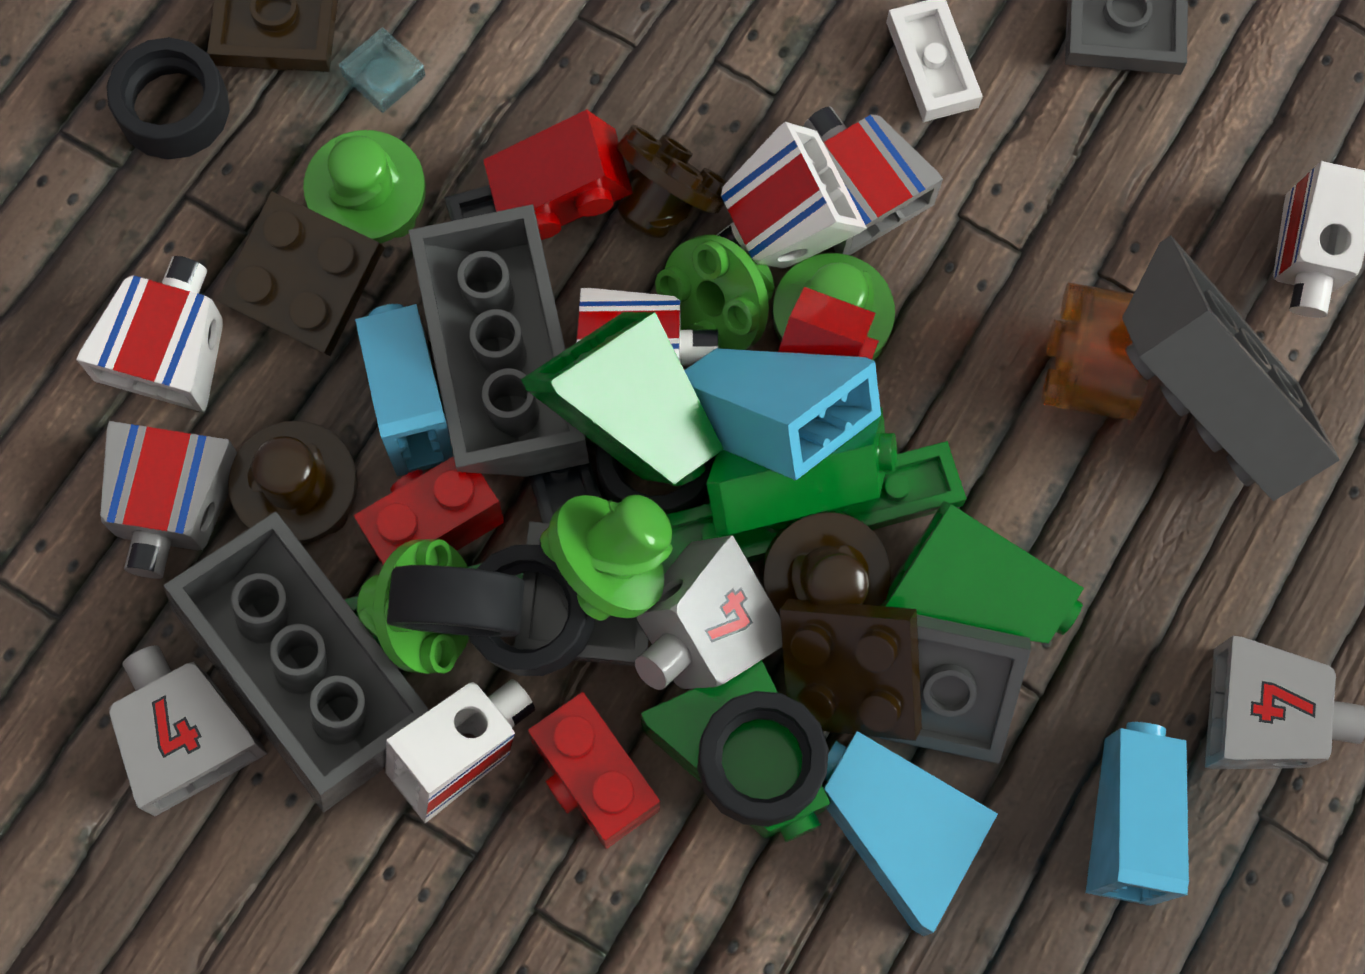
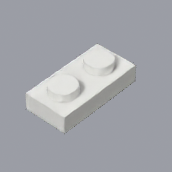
M926 0L889 10L886 23L923 122L979 108L983 96L947 1Z

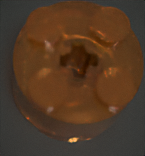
M1067 283L1060 312V318L1065 321L1054 320L1049 334L1047 356L1056 357L1055 369L1049 368L1045 378L1042 393L1043 405L1116 419L1133 420L1143 401L1149 380L1142 378V375L1135 368L1125 350L1133 342L1122 316L1134 294Z

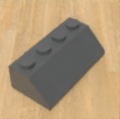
M533 204L408 230L457 472L532 476L588 464L589 459L584 434L530 394L521 381L523 377L565 351Z
M1171 235L1161 241L1122 316L1133 342L1125 348L1126 353L1135 368L1146 380L1156 375L1163 382L1160 388L1178 415L1183 417L1189 412L1192 413L1196 418L1194 425L1213 452L1216 453L1224 448L1229 453L1226 455L1227 461L1245 486L1248 487L1256 482L1272 501H1275L1340 461L1298 381Z
M277 512L269 515L164 584L172 611L323 813L378 774L386 766L387 739L429 711Z

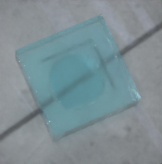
M383 27L339 64L342 76L382 113L426 76L423 64Z

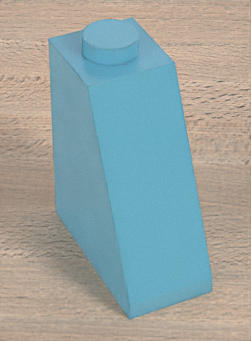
M387 304L373 309L369 316L355 319L380 436L397 477L415 470H426L436 467L453 457L443 401L417 304L406 307L401 304Z
M716 348L684 370L723 450L793 480L800 478L881 416L876 364L874 360L866 357Z
M1128 722L1126 729H1118L1106 737L1104 741L1086 893L1151 906L1188 894L1186 740L1166 737V728L1163 726L1145 722Z
M857 731L847 747L835 741L828 753L827 775L824 779L827 782L824 790L831 804L827 810L911 929L922 936L934 933L998 813Z

